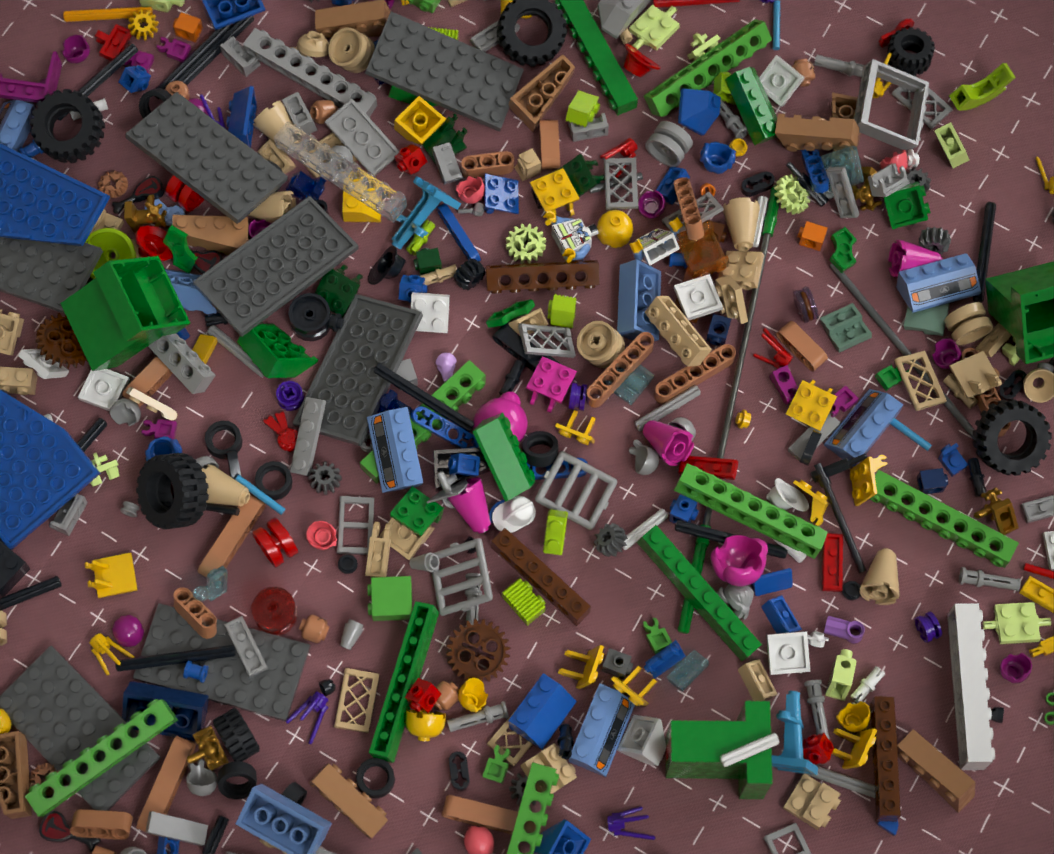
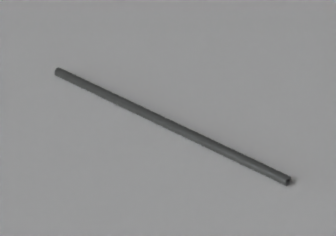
M831 263L829 267L903 356L911 355L912 353L844 272L840 273ZM917 360L915 361L916 364L922 366ZM913 367L921 376L923 371ZM925 372L922 379L932 384L928 374ZM944 393L947 401L943 404L972 439L976 440L972 436L975 429Z

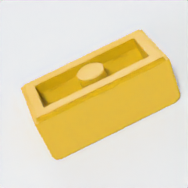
M200 334L192 349L205 364H207L218 343L217 338Z

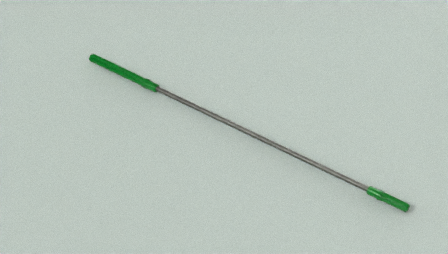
M774 185L771 189L767 213L764 217L762 231L764 238L761 247L764 258L758 288L752 289L747 313L748 322L745 323L717 458H724L770 237H773L774 228L777 223L780 204L777 203L778 197L774 196L777 192L774 187L777 185ZM706 506L703 524L700 526L711 528L709 524L713 509ZM697 537L692 566L701 575L709 540ZM684 598L678 632L683 634L689 633L694 607L686 598Z

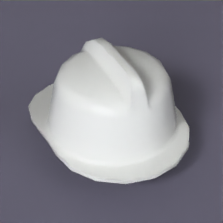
M780 478L775 480V486L766 496L767 500L774 506L784 510L792 507L799 511H807L809 509L805 496L798 489Z
M517 496L496 507L492 515V521L499 531L506 528L512 533L530 524L536 516V510L532 501L526 497Z

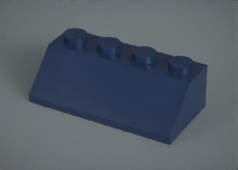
M130 681L123 693L122 718L127 723L131 721L130 717L138 711H145L151 701L162 699L166 701L178 721L159 735L179 736L195 741L193 734L204 728L209 695ZM152 714L147 718V723L150 726L155 724L156 717ZM133 727L134 730L139 731L138 727Z

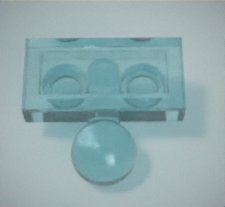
M224 566L211 570L207 575V585L205 587L197 586L193 590V597L201 602L207 598L213 601L227 592L228 570Z
M693 650L683 661L680 660L672 666L676 668L667 676V679L683 692L709 665V661Z

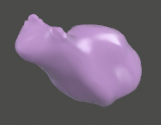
M441 353L435 362L444 382L453 376L457 362L455 356L451 353Z

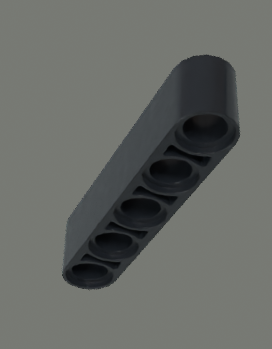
M508 323L501 326L492 335L493 340L517 360L525 363L526 367L533 372L542 356L559 363L551 356L525 354L521 336ZM530 342L531 347L537 348L532 342Z

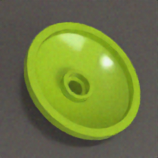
M102 228L96 230L88 236L85 242L100 247L103 250L93 272L108 261L136 258L133 242L125 233L118 229ZM112 252L115 253L114 259L111 257ZM92 272L90 277L95 279L96 277Z

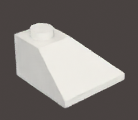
M633 715L617 751L645 764L658 766L666 750L662 720Z

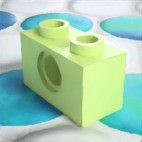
M951 122L934 130L952 168L969 161L967 152Z

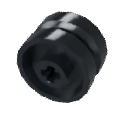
M313 293L299 295L292 301L289 306L288 315L292 331L298 338L304 341H317L328 334L331 312L328 302L323 297Z

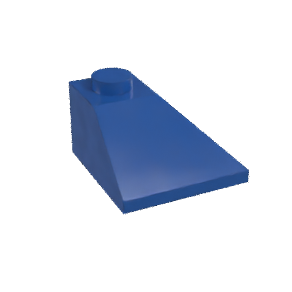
M681 89L678 123L701 136L705 135L720 114L721 97L710 91Z
M564 819L541 833L543 837L540 847L536 846L534 853L584 854L591 838Z

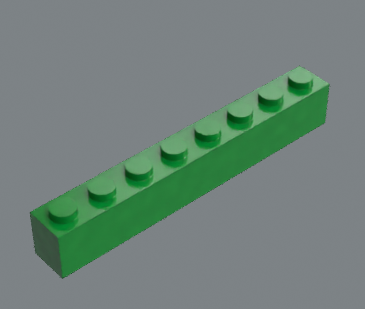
M554 0L557 4L556 8L558 10L561 9L564 13L562 17L566 19L571 37L577 41L579 52H583L586 65L592 68L595 81H599L602 94L609 99L608 103L611 110H615L618 116L637 108L638 98L583 0Z
M657 525L637 541V544L741 662L762 645Z
M415 601L369 750V754L373 758L384 759L389 763H394L406 725V710L409 711L411 708L409 706L410 702L405 696L415 681L420 678L439 616V611L434 605Z

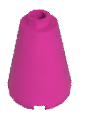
M896 240L897 243L892 244L889 252L888 262H892V268H889L891 276L898 277L899 271L940 261L943 258L938 252L903 240Z
M651 420L644 425V437L665 463L670 466H677L678 462H684L690 456L694 443L692 442L693 435L687 430L655 420Z
M474 477L467 480V487L459 495L448 497L447 499L472 531L480 534L489 529L488 526L491 525L483 483L480 477Z

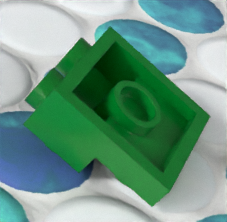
M919 181L908 184L891 195L884 197L892 229L928 220L927 214L931 212L929 204L924 203L923 197L926 196L924 185L920 186Z

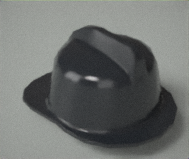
M389 246L372 267L368 275L369 284L376 285L384 278L391 279L399 275L406 260L397 254L396 247Z

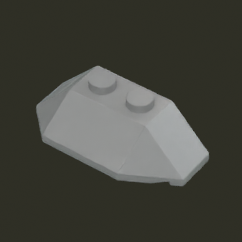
M601 0L598 3L601 30L617 39L651 0Z

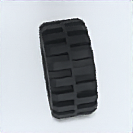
M513 0V2H509L504 11H502L496 31L499 38L498 44L503 48L502 52L505 55H509L511 61L515 62L516 60L522 66H525V64H529V67H535L536 64L541 66L546 61H551L560 51L567 35L566 19L562 17L564 13L561 9L558 10L556 8L557 4L554 1L552 3L548 0ZM527 15L540 18L548 28L547 39L544 43L537 46L523 43L515 33L516 22L521 17Z
M64 89L63 92L60 90L53 91V95L48 93L44 96L45 100L43 102L39 101L36 104L38 105L37 110L33 109L32 111L34 119H30V125L33 127L30 132L34 137V142L54 160H59L63 163H66L67 160L70 163H76L77 159L85 160L87 154L92 155L95 153L93 151L95 147L99 148L101 145L100 138H104L105 133L102 129L105 128V122L102 120V113L86 95H82L79 91L74 90L72 92L70 89ZM67 112H78L82 116V126L78 134L70 140H56L53 135V128L57 119Z
M1009 399L1008 401L1000 400L998 405L994 403L989 405L988 411L983 410L980 414L982 418L980 421L976 420L975 422L977 430H973L972 434L976 438V440H973V446L977 448L976 454L982 459V462L1002 474L1018 476L1021 475V472L1025 474L1031 472V467L1037 468L1040 465L1039 461L1041 459L1045 460L1047 457L1045 452L1050 450L1051 447L1048 440L1052 439V433L1048 432L1051 427L1049 422L1045 421L1046 417L1043 413L1039 412L1035 407L1015 399ZM1019 420L1023 422L1026 428V438L1023 445L1017 451L1010 454L1000 452L997 440L1001 429L1011 421Z
M185 453L156 455L144 464L139 472L141 475L137 478L138 487L136 488V493H138L139 497L137 499L138 504L141 505L140 510L142 514L146 515L145 518L157 528L165 530L188 527L195 524L204 514L203 511L206 510L208 505L206 501L209 500V494H207L209 485L206 483L207 477L202 472L201 465L196 463L193 457ZM171 482L174 488V500L171 494Z

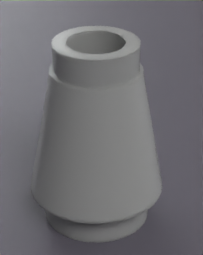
M431 552L410 559V567L412 569L433 572L438 569L440 563L438 556Z
M349 619L345 623L340 646L351 650L363 632V625Z

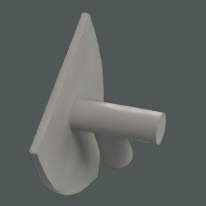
M444 471L438 472L436 475L443 490L429 499L427 503L459 495L467 487V480L463 479L454 483L457 480L456 475L452 474L446 478Z

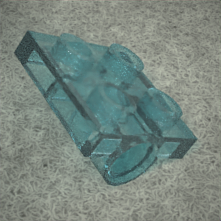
M850 146L821 156L825 171L828 167H845L851 186L864 182L857 146ZM829 182V189H828V190H829V192H832L831 185H830V182Z
M639 365L613 393L632 405L653 380L654 374L642 365ZM623 368L616 369L618 372L625 371ZM605 381V382H603L605 385H611V384H612L611 381Z

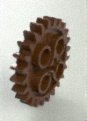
M58 313L57 318L51 315L50 321L44 319V324H40L37 330L35 341L37 349H41L40 355H46V361L52 359V365L58 362L59 368L63 364H66L67 369H69L70 365L77 368L78 363L84 366L85 361H88L66 314L65 317H62Z
M474 619L471 625L467 620L466 627L459 624L460 631L453 630L456 635L455 638L449 637L452 644H447L446 647L450 648L451 651L447 652L446 655L452 656V658L447 662L455 664L451 669L452 671L459 670L457 673L458 677L464 674V681L471 677L478 678L482 682L483 678H486L490 682V675L497 678V670L504 672L501 665H508L504 658H510V655L505 653V651L511 649V647L505 646L509 639H502L505 632L498 633L500 626H496L493 629L492 621L485 625V619H482L480 624H478L477 619ZM471 632H476L479 635L476 643L468 641V635ZM491 640L497 644V648L492 652L486 649L487 642ZM462 643H467L475 648L482 646V651L493 655L495 658L492 660L482 654L475 656V652L462 646ZM467 650L470 652V659L465 662L461 661L460 653ZM481 659L488 661V667L484 670L479 669L477 665Z

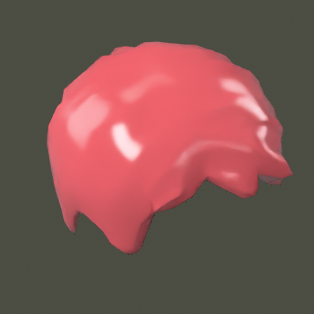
M903 150L901 154L894 152L893 157L882 159L880 162L881 169L890 164H896L897 171L901 174L900 167L904 166L906 170L908 166L906 150Z
M468 176L467 180L459 182L456 185L459 199L467 204L481 201L485 194L482 178Z
M315 521L308 527L306 538L312 547L318 550H327L337 544L336 529L328 522Z
M482 826L468 827L464 836V845L469 854H492L494 852V838L489 829Z

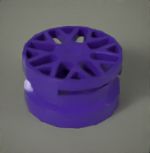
M285 381L276 390L277 401L282 409L293 411L301 407L304 396L302 388L298 383Z
M572 383L569 409L579 408V410L584 411L587 393L586 384L579 386L577 383Z
M932 612L925 613L923 617H915L916 629L921 633L920 637L924 642L928 643L932 641V638L937 639L942 636L940 624Z

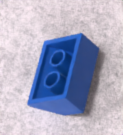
M202 0L204 11L215 30L266 11L261 0Z
M249 86L234 93L233 100L229 102L231 115L227 117L228 131L250 148L257 109L254 86Z
M543 673L508 720L509 728L543 750L577 701L558 682Z

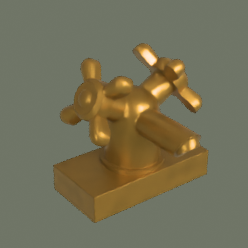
M857 167L855 171L864 181L860 189L856 185H852L855 201L860 199L862 203H867L865 206L860 207L861 211L866 209L874 211L878 205L882 204V200L874 202V196L871 194L868 177L877 172L872 167Z
M150 194L148 196L147 202H145L147 209L138 210L132 201L125 202L124 219L135 234L143 224L155 222V227L167 226V223H165L167 211L164 210L161 215L159 214L162 204L154 205V195Z
M994 487L981 494V497L985 498L986 501H991L990 504H985L983 509L973 514L978 519L992 513L991 520H995L998 532L1006 535L1019 527L1012 502L1009 498L1004 500L997 498V495L1002 494V491Z
M211 725L193 734L200 751L187 757L189 764L204 758L209 770L212 771L228 763V759Z

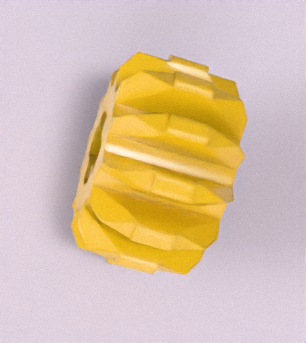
M140 9L139 15L133 12L134 18L129 17L128 19L131 23L128 25V29H133L130 33L132 36L137 34V40L143 36L144 41H146L147 35L153 38L152 32H158L156 26L159 23L154 21L156 19L155 15L150 16L149 10L146 11V14H143V10ZM145 22L147 27L141 28L140 23Z

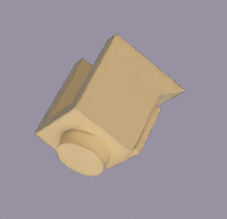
M532 148L519 154L517 165L514 168L521 180L525 181L541 173V162Z

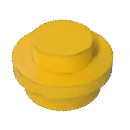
M737 138L729 145L732 150L736 151V156H743L747 152L748 147L743 139Z
M742 410L741 413L738 412L735 420L738 428L742 429L749 426L751 414L747 413V410Z

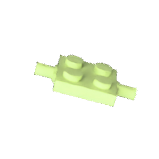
M651 5L629 27V32L638 39L632 46L638 50L644 44L657 51L680 28V24L671 18L677 12V9L671 6L666 12H663Z
M1034 602L995 604L994 621H983L984 630H996L1000 644L1039 642L1041 640L1039 627L1051 626L1050 617L1038 618Z

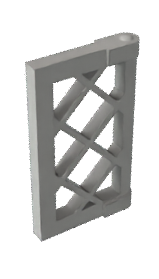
M900 86L892 92V95L911 111L913 100H911L910 92L912 91ZM928 87V96L932 100H926V104H933L934 112L926 111L923 115V122L930 129H933L952 112L953 108ZM908 92V99H905L900 93ZM936 104L944 109V111L937 112ZM925 115H934V119L930 121Z
M636 158L604 159L606 210L638 209ZM615 165L618 167L612 174L609 172V166ZM625 165H631L630 173L623 168ZM620 170L627 175L622 181L614 176ZM611 178L618 183L612 190L610 189ZM629 178L632 179L631 189H629L625 184H623ZM620 186L628 191L622 198L615 193ZM632 194L633 202H626L624 199ZM610 196H615L619 201L617 203H610Z
M710 192L696 199L698 208H705L703 212H699L702 223L724 211L723 207ZM680 209L661 219L669 231L671 229V226L668 224L670 221L677 217L681 220ZM682 222L683 227L680 228L678 237L686 233L684 222Z
M523 323L518 325L525 354L569 358L576 356L570 328ZM527 330L534 331L535 333L531 336L527 333ZM542 332H549L551 335L547 338ZM557 333H563L564 339ZM536 334L545 341L542 345L533 338ZM552 335L561 342L559 346L550 340ZM530 342H532L537 348L531 347ZM547 343L553 349H545L543 346ZM563 344L567 350H561V345Z

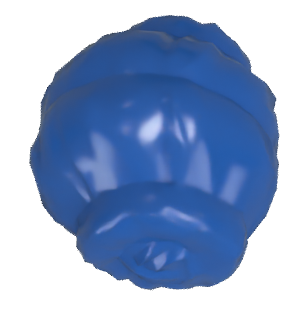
M719 142L704 143L699 160L704 163V167L708 172L723 174L727 169H732L736 151L732 150L728 145Z
M165 436L150 442L148 449L145 450V460L147 462L156 455L183 453L182 447L177 439Z

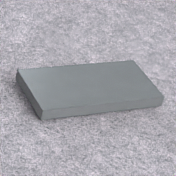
M352 98L324 122L373 178L395 159L394 156L399 153V150Z

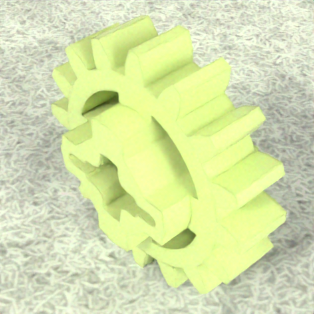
M790 174L776 181L777 186L774 189L777 192L774 196L778 197L777 203L781 202V208H786V213L791 212L794 215L805 211L809 207L807 204L810 200L807 197L810 195L796 181L797 177L793 178V175Z
M521 224L520 229L515 226L514 232L509 231V237H506V250H509V256L514 255V261L518 258L521 259L522 264L524 260H527L528 263H531V259L537 261L538 255L543 256L542 250L546 249V238L543 237V231L538 232L537 226L532 229L531 224L528 227Z

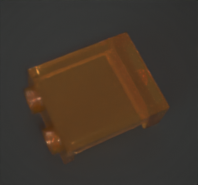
M711 221L703 224L705 234L701 239L690 240L686 231L676 234L679 250L693 279L715 271L721 272L729 264V258L724 255Z

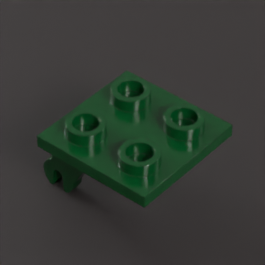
M453 114L452 118L449 116L422 144L435 165L436 162L432 154L433 147L450 142L454 155L467 149L463 142L464 136L467 134L466 128H462V132L454 130L455 121L458 119L456 114Z
M579 154L558 169L564 168L579 197L600 184L601 180L605 181L604 175L595 176L590 172L591 169H594V165L598 166V162L596 160L587 161L582 154Z
M342 265L337 270L333 268L326 273L314 293L323 297L328 302L330 310L336 314L340 313L342 318H344L361 286L359 280L363 279L361 274H358L353 279L344 276V270L348 269L346 265Z

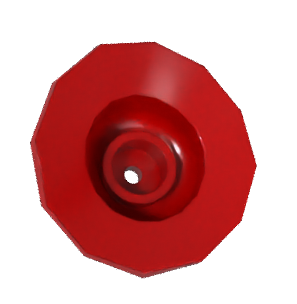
M630 44L624 45L627 54L623 67L629 72L642 78L651 70H660L661 67L657 63L644 56Z
M149 225L139 227L135 236L136 242L139 245L138 253L140 257L159 256L161 261L172 259V251L163 243L167 231Z

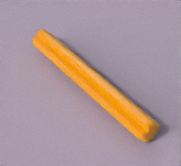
M149 6L64 11L63 17L66 22L127 19L129 17L134 18L133 12L139 15L140 9L143 10V14H146V11L149 10L151 16L153 15V9Z

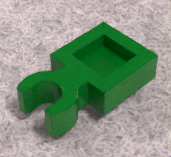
M890 365L875 375V378L885 391L902 381L897 365L895 368Z

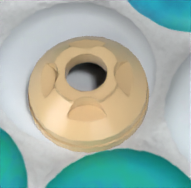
M310 31L298 40V50L307 56L324 57L329 54V42L321 33Z
M1044 368L1030 371L1023 381V389L1026 396L1037 403L1047 402L1054 397V374ZM1036 378H1042L1043 384L1040 387L1033 386V381Z

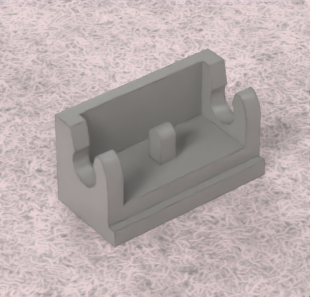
M231 37L220 45L222 55L245 77L261 65L256 57L245 53L244 48L235 37Z
M601 113L599 118H594L593 122H589L586 127L568 122L572 142L608 135L609 125L605 113Z
M450 142L433 147L432 154L443 184L446 185L463 179Z
M890 164L869 176L868 180L872 196L887 197L908 185L910 182L907 179L904 166L900 167L901 174L898 173L896 164Z
M76 494L59 509L54 520L50 522L49 527L70 536L88 503L86 498Z

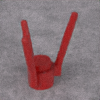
M628 138L618 146L600 155V158L607 160L618 152L624 157L634 158L638 146L633 139ZM618 171L615 177L618 178L622 171Z
M764 328L763 331L766 335L762 333L761 336L777 351V354L774 356L776 361L758 354H753V356L773 365L777 369L780 366L788 365L794 357Z

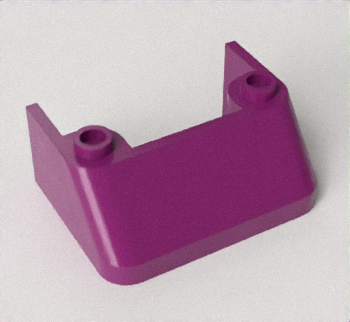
M57 51L52 53L47 78L42 79L39 83L6 79L0 73V98L38 103L39 101L43 102L45 100L44 96L48 93L53 95V91L57 90L62 69V63Z

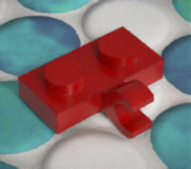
M118 24L114 26L110 35L98 30L95 34L96 42L104 44L99 52L100 56L110 61L113 60L125 49L132 37L131 30Z

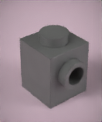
M609 648L602 671L624 679L626 674L630 675L634 664L630 663L632 656Z

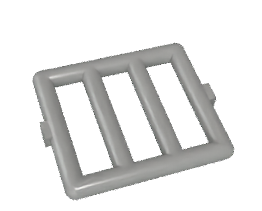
M561 451L550 471L547 470L544 476L545 480L535 497V501L549 509L567 511L568 519L592 530L602 511L606 510L609 504L608 500L617 485V479ZM563 461L574 465L556 501L552 502L544 498ZM582 469L591 474L571 512L563 508L562 504ZM599 478L608 483L588 521L579 516V513Z
M477 538L461 544L456 542L450 544L449 548L433 553L439 559L476 547L477 558L441 570L438 567V569L432 572L438 610L441 616L460 610L466 612L472 610L471 607L493 599L482 539ZM479 566L481 576L442 588V577ZM480 584L483 585L484 595L446 607L444 596Z

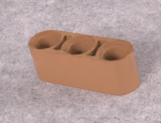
M540 120L541 169L560 168L558 120Z
M508 151L466 156L461 161V173L465 178L468 176L482 178L485 177L484 174L505 175L511 173L514 169V156ZM467 166H472L473 168H472V169H467L466 167H467Z
M789 321L776 333L781 343L810 371L814 372L828 360L824 350L795 322Z
M155 357L124 389L122 396L129 399L131 395L126 392L129 387H132L151 397L173 373L158 357ZM141 401L138 406L141 407L144 402Z
M180 587L176 589L173 594L175 610L201 637L205 639L213 638L217 633L215 615L188 588Z
M76 810L73 815L70 833L76 837L127 839L130 835L133 817L127 812Z

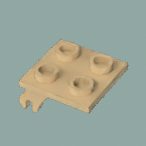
M984 351L949 366L967 399L1002 385L999 376L996 374Z

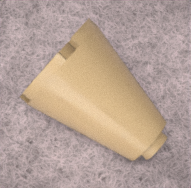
M281 101L274 102L272 104L273 108L264 109L255 118L253 126L287 152H296L301 147L300 143L302 140Z
M292 191L274 192L248 216L260 220L265 219L267 222L273 223L296 206V198H292L291 195L294 193Z
M747 197L731 199L729 204L723 205V213L734 247L741 252H746L753 247L760 204L756 200L755 203L751 202L750 198Z
M207 464L206 469L202 468V472L207 477L206 483L209 485V489H207L209 500L206 503L243 506L248 503L250 493L247 487L214 465Z
M887 548L876 553L860 586V595L867 601L870 599L876 600L875 604L878 605L894 604L900 595L896 554Z

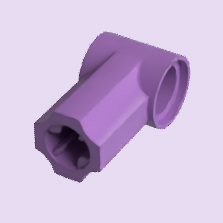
M831 616L827 617L824 629L825 634L846 639L850 643L860 642L865 632L864 625L859 621L850 622ZM856 629L860 634L857 636L852 635L850 630Z

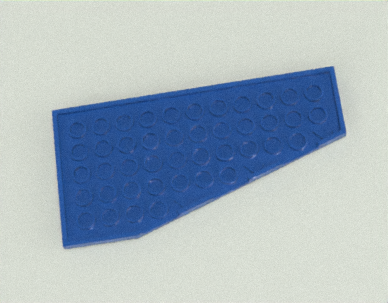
M0 143V237L83 246L110 196Z
M0 390V538L12 550L101 473L64 428Z

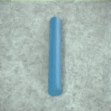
M775 0L773 2V50H779L780 1Z
M893 419L891 422L893 427L928 451L932 445L897 419Z
M240 475L236 477V481L247 487L250 493L277 513L282 515L286 509L249 481Z

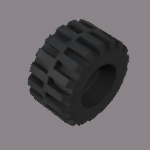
M909 27V29L902 28L901 31H896L895 35L893 34L887 51V55L891 53L888 65L912 76L923 74V71L926 72L928 67H930L935 51V43L931 41L932 37L930 35L927 36V32H922L919 28L913 29V27ZM905 50L914 51L916 54L908 53Z
M232 708L213 720L216 731L234 761L243 762L260 751L256 739L236 708Z

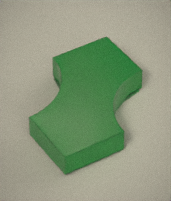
M171 225L163 243L172 251L174 257L173 265L190 274L198 257L188 247V234Z
M846 227L834 233L830 238L834 243L835 253L829 260L840 273H843L856 263V259L852 254V246L856 243L857 239Z
M532 299L519 301L504 310L494 312L486 321L487 327L503 326L516 317L528 314L535 306Z

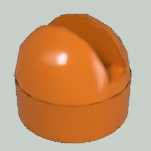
M705 183L700 187V194L702 196L705 195L706 187L707 191L713 196L716 193L715 187L710 183Z

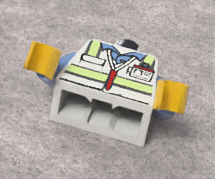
M547 211L543 218H547L545 224L547 226L551 223L553 224L551 234L565 261L570 263L572 260H583L590 251L591 237L598 234L596 225L592 224L585 227L581 219L559 217L552 211Z
M677 217L668 223L671 226L670 231L655 229L648 234L642 235L636 242L630 243L634 258L640 261L644 259L650 266L679 250L677 238L680 228L683 227L679 218Z

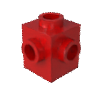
M413 144L402 148L394 156L398 169L410 175L417 173L428 162L421 148Z
M418 678L405 698L410 702L409 706L416 712L421 710L429 713L442 693L431 682Z
M825 733L810 735L802 742L803 759L810 761L814 765L819 763L825 764L830 760L834 747Z

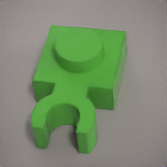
M653 618L654 626H648L645 621L643 628L649 633L646 635V639L654 654H657L671 644L672 641L665 628L659 629L658 620Z
M496 745L494 748L495 759L488 758L482 777L503 784L509 766L508 763H504V760L509 757L510 749L507 748L505 754L500 755V746Z

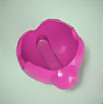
M508 391L499 398L491 399L483 404L475 413L473 430L483 420L503 413L509 419L510 429L513 435L517 436L520 444L525 436L528 421L526 413L520 406L519 396L514 392Z
M743 535L727 537L723 546L719 549L718 546L715 547L711 553L712 568L717 577L722 581L738 587L748 586L761 577L766 565L768 546L765 541L759 538H749Z

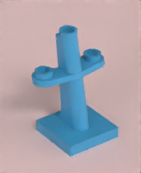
M416 176L413 183L422 189V198L408 217L398 211L393 213V218L403 224L393 236L391 244L401 250L414 233L422 238L424 235L427 236L429 232L423 229L421 225L441 201L457 210L461 203L441 189Z
M788 691V694H786V711L779 710V714H776L778 720L785 722L784 749L781 755H772V766L780 771L817 775L819 767L803 759L802 730H804V725L801 720L800 692Z

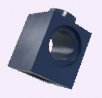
M713 314L706 341L715 346L724 345L731 318ZM719 329L723 333L717 334L714 330Z
M943 468L920 471L917 475L919 491L926 495L943 492L948 485L947 474H944Z

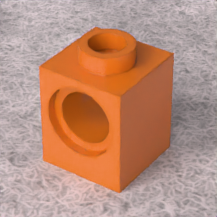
M182 12L173 23L176 36L195 43L203 29L201 19Z
M806 221L805 227H800L798 238H801L799 245L820 251L827 227Z

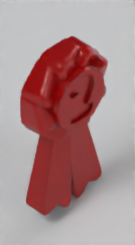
M911 18L902 20L895 27V30L880 37L879 45L884 48L890 43L893 34L895 35L896 31H901L902 28L909 29V27H913L914 21Z
M284 411L280 414L275 413L279 423L271 415L268 416V419L263 420L269 428L279 435L277 442L282 450H295L298 432L288 427Z

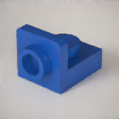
M957 443L952 446L948 444L942 448L938 458L951 477L968 466V463L957 450L959 447Z
M462 453L451 455L448 461L449 474L479 476L480 457Z

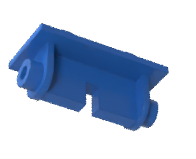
M675 640L647 660L644 669L648 673L651 672L654 679H656L685 658L686 655L677 640Z

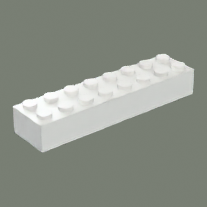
M979 603L954 604L947 617L959 764L961 770H985L995 759V750L991 748L993 729L989 726L992 713L987 703V700L990 698L989 688H986L988 670L984 668L986 649L982 645V641L985 639L984 629H981L983 612L979 610Z

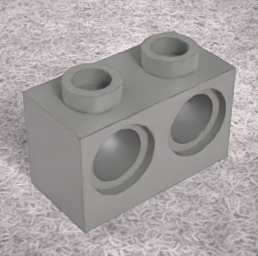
M299 92L282 99L301 138L317 131Z

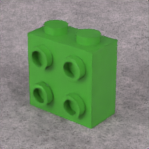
M411 576L371 578V584H368V596H372V603H368V615H372L373 621L410 620L412 613Z

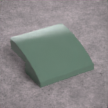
M853 303L820 318L824 330L839 353L872 338L871 331L862 321V315Z
M950 303L914 313L907 307L904 329L924 331V334L943 336L946 325L944 320L948 315Z

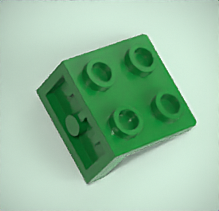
M412 486L390 512V516L417 535L422 536L433 522L438 524L442 519L444 507L435 501L427 503L430 498Z

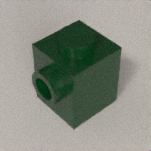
M424 248L416 252V259H413L415 270H419L420 275L436 271L435 269L437 268L442 269L438 248Z

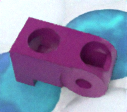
M788 365L773 371L769 378L780 393L781 399L787 405L792 402L798 387Z

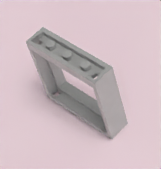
M874 59L869 61L863 67L854 120L860 128L859 132L907 152L909 149L917 147L919 141H921L920 133L924 125L923 115L927 108L925 104L929 95V82ZM876 77L914 92L907 137L868 122Z

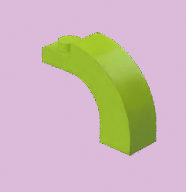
M1002 63L983 80L972 85H961L949 97L957 110H970L1000 95L1006 90L1005 87L1016 77L1007 63Z

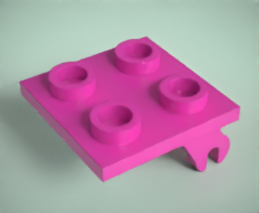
M542 356L526 389L533 391L530 404L534 406L535 400H537L540 393L551 398L547 412L551 413L556 402L562 403L577 371Z

